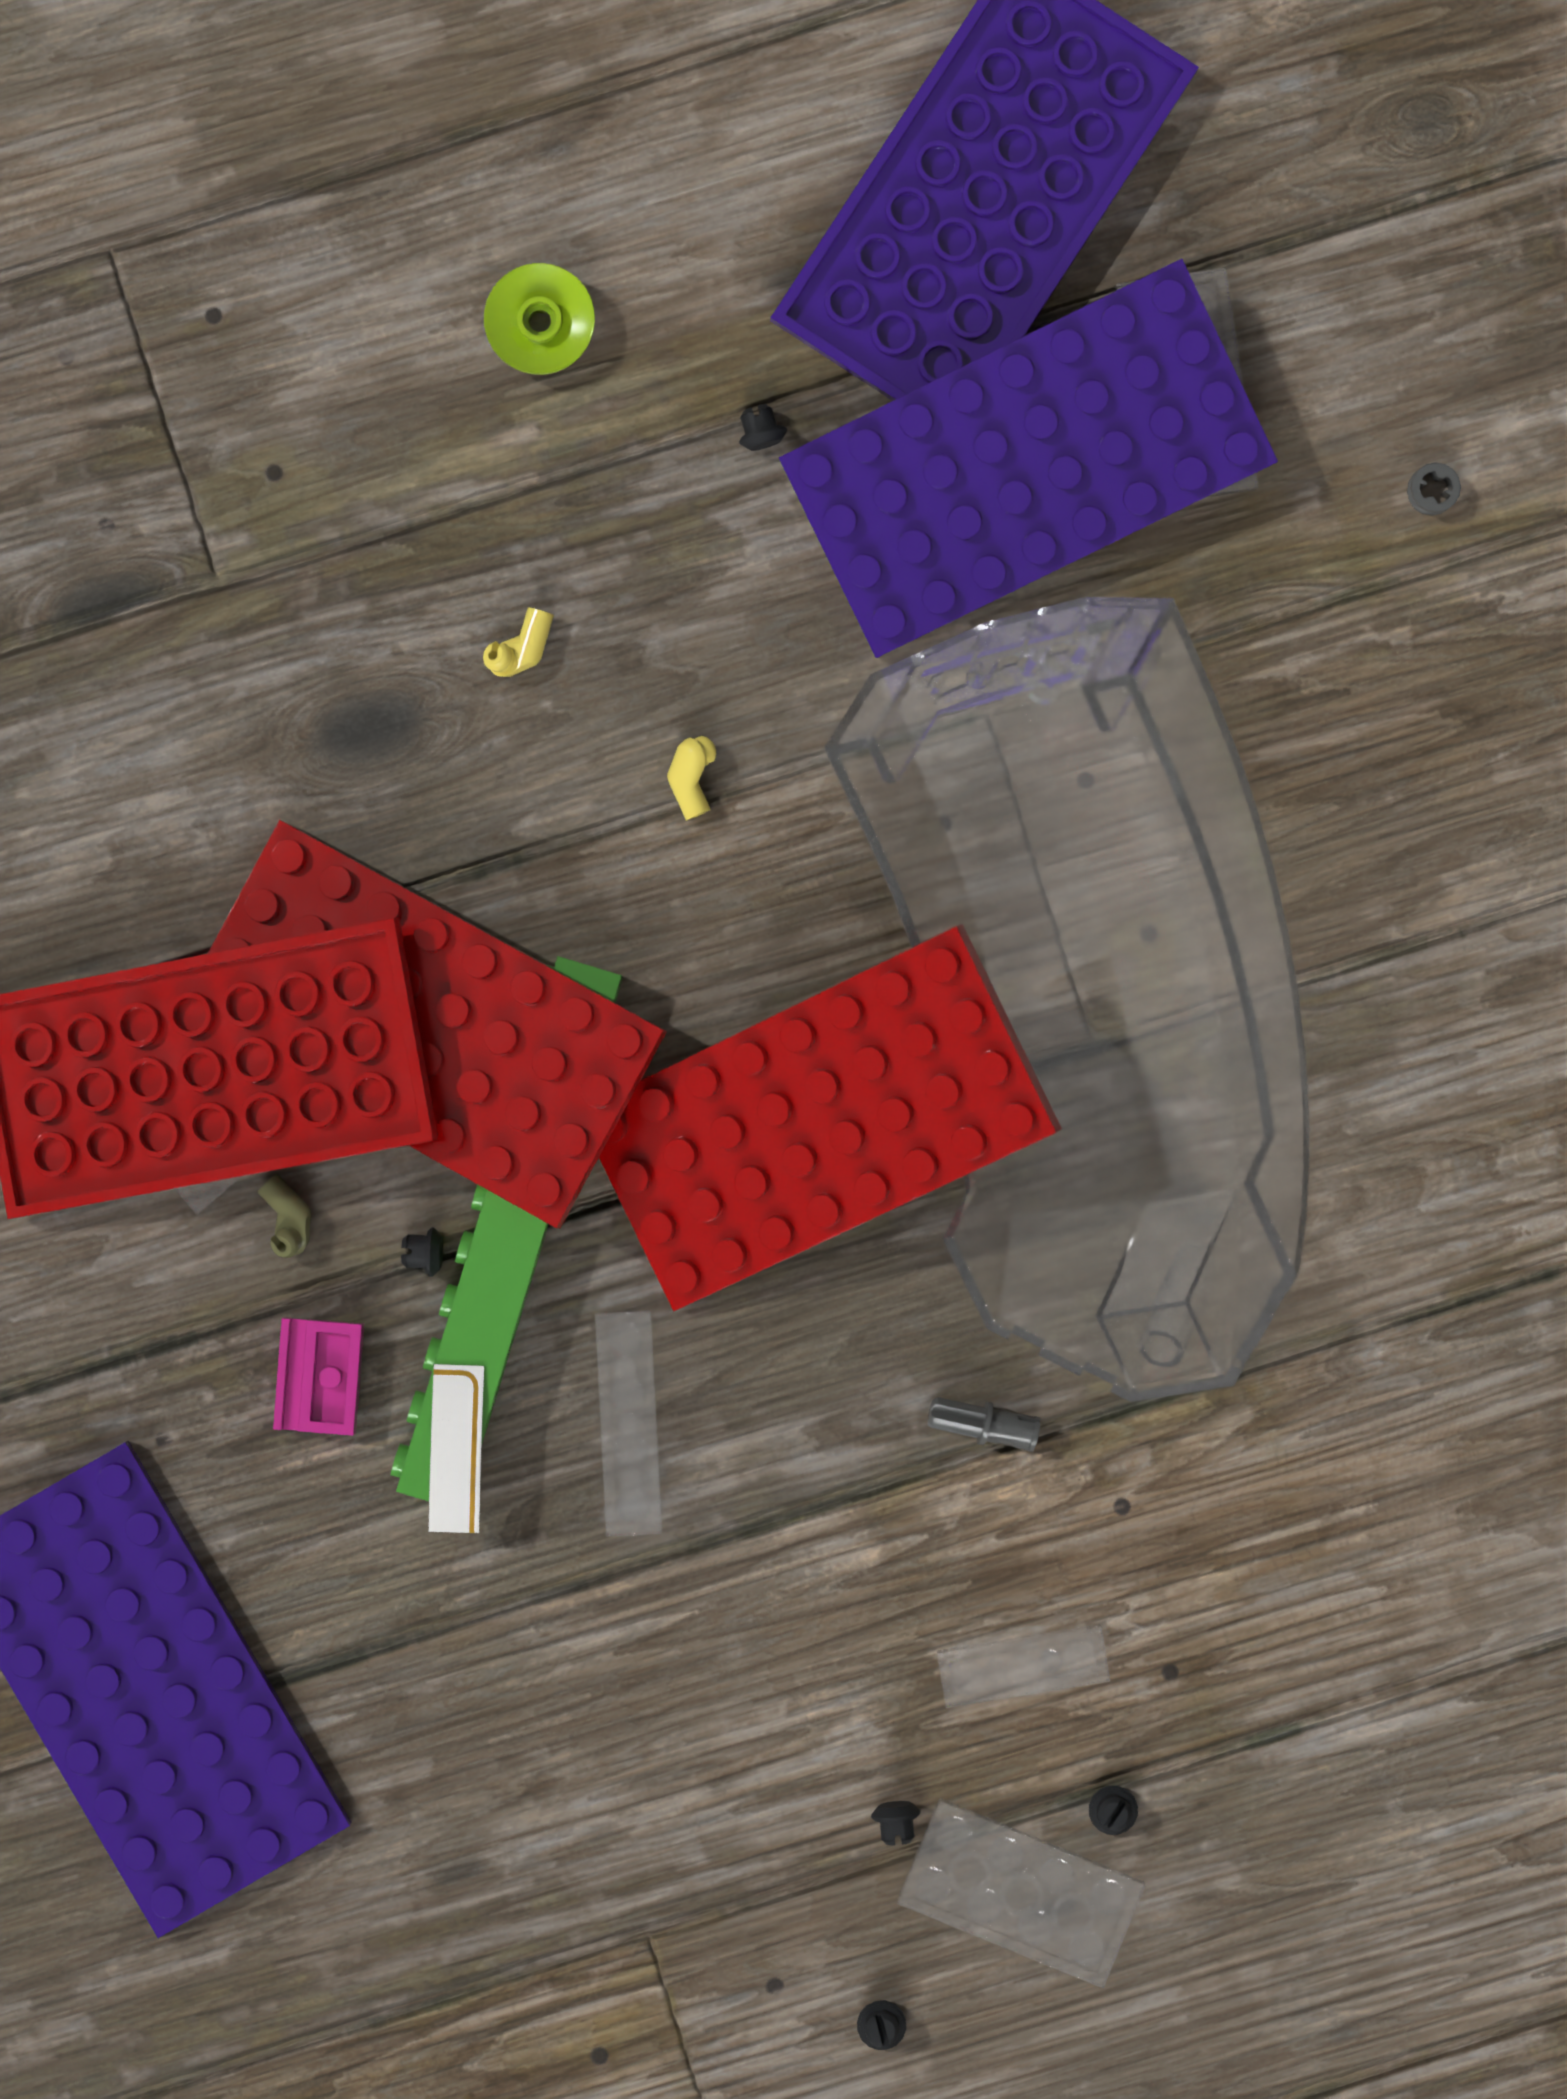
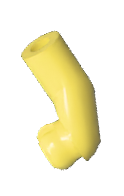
M699 736L695 739L687 738L679 744L667 774L668 782L686 821L711 810L700 787L699 780L705 766L714 762L716 748L714 743L705 736Z

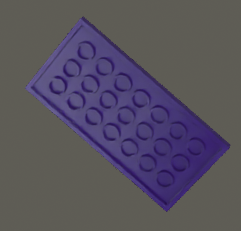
M977 0L770 317V321L892 401L1025 336L1188 87L1199 67L1097 0Z
M1182 258L778 457L875 658L1278 462Z
M129 1441L124 1442L0 1515V1670L157 1938H160L351 1825L352 1822Z

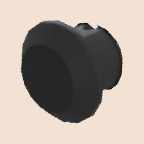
M767 404L758 405L759 416L754 415L751 407L744 410L740 417L745 435L741 437L739 444L751 451L765 449L780 443L787 432L786 427L777 425L773 408Z
M434 1227L427 1231V1235L408 1234L402 1239L401 1248L412 1250L411 1254H401V1263L406 1268H425V1272L429 1277H433L441 1269L443 1237Z
M1108 1785L1099 1789L1092 1796L1089 1803V1817L1092 1824L1099 1831L1107 1835H1119L1128 1831L1134 1825L1138 1816V1805L1135 1797L1121 1786Z
M891 1801L879 1804L871 1814V1818L875 1822H880L881 1840L886 1845H895L896 1835L901 1836L902 1845L911 1843L915 1837L913 1819L917 1818L921 1812L920 1809L909 1801Z
M886 2000L874 2001L866 2005L860 2012L857 2020V2031L861 2040L868 2047L876 2050H888L897 2046L903 2039L906 2032V2018L902 2010L894 2003Z

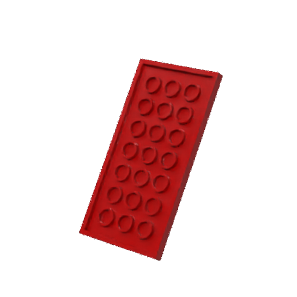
M279 820L208 954L389 918H399L439 1138L436 1141L409 1146L549 1225L561 1229L667 1031L294 826Z
M389 918L0 994V1179L7 1219L439 1140L399 918Z
M962 923L641 1080L599 1159L674 1312L1062 1130V1127Z

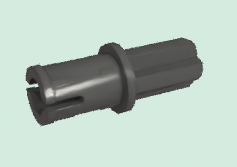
M938 1397L931 1402L928 1413V1426L931 1428L977 1438V1444L982 1446L987 1441L1033 1452L1040 1431V1417L993 1408V1403L986 1401L984 1407Z

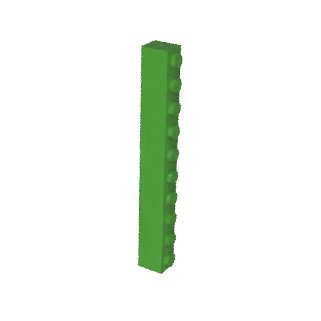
M557 956L554 967L547 965L616 1003L623 980L622 975ZM477 1185L471 1209L480 1211L474 1233L464 1230L455 1258L456 1263L464 1265L458 1286L448 1283L439 1311V1316L448 1318L442 1339L432 1337L424 1360L423 1369L432 1371L426 1393L416 1390L408 1413L407 1422L416 1425L410 1446L400 1443L390 1474L400 1478L396 1492L429 1501L434 1364L484 1366L482 1447L549 1225Z

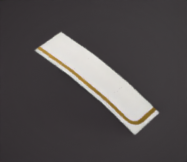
M434 1364L429 1532L479 1533L484 1366Z

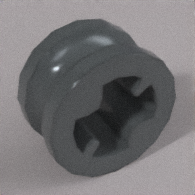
M1430 463L1412 475L1408 482L1407 495L1409 502L1415 510L1425 515H1438L1456 503L1460 496L1461 484L1458 475L1451 467L1442 463ZM1431 475L1435 482L1441 480L1446 482L1448 490L1441 494L1445 498L1444 502L1437 503L1433 496L1427 498L1422 496L1420 488L1427 484L1423 480L1424 476Z

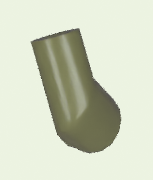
M276 1173L257 1193L277 1212L275 1236H272L270 1241L273 1252L279 1257L291 1258L302 1253L309 1243L312 1213L306 1202Z

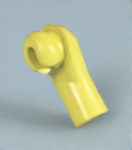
M528 607L520 635L502 643L495 641L485 648L483 653L485 666L493 674L500 677H511L536 666L542 658L554 615Z

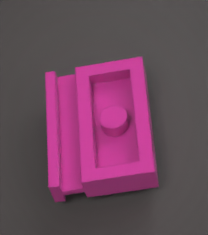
M288 1317L281 1319L274 1430H296L300 1432L351 1436L356 1434L364 1323L294 1319Z

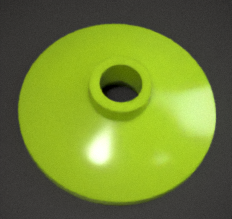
M546 263L526 264L505 274L492 288L484 309V328L494 352L508 366L520 372L533 375L556 373L575 363L589 346L595 327L593 303L582 282L569 271ZM537 313H545L551 319L549 328L543 332H537L530 327V320Z

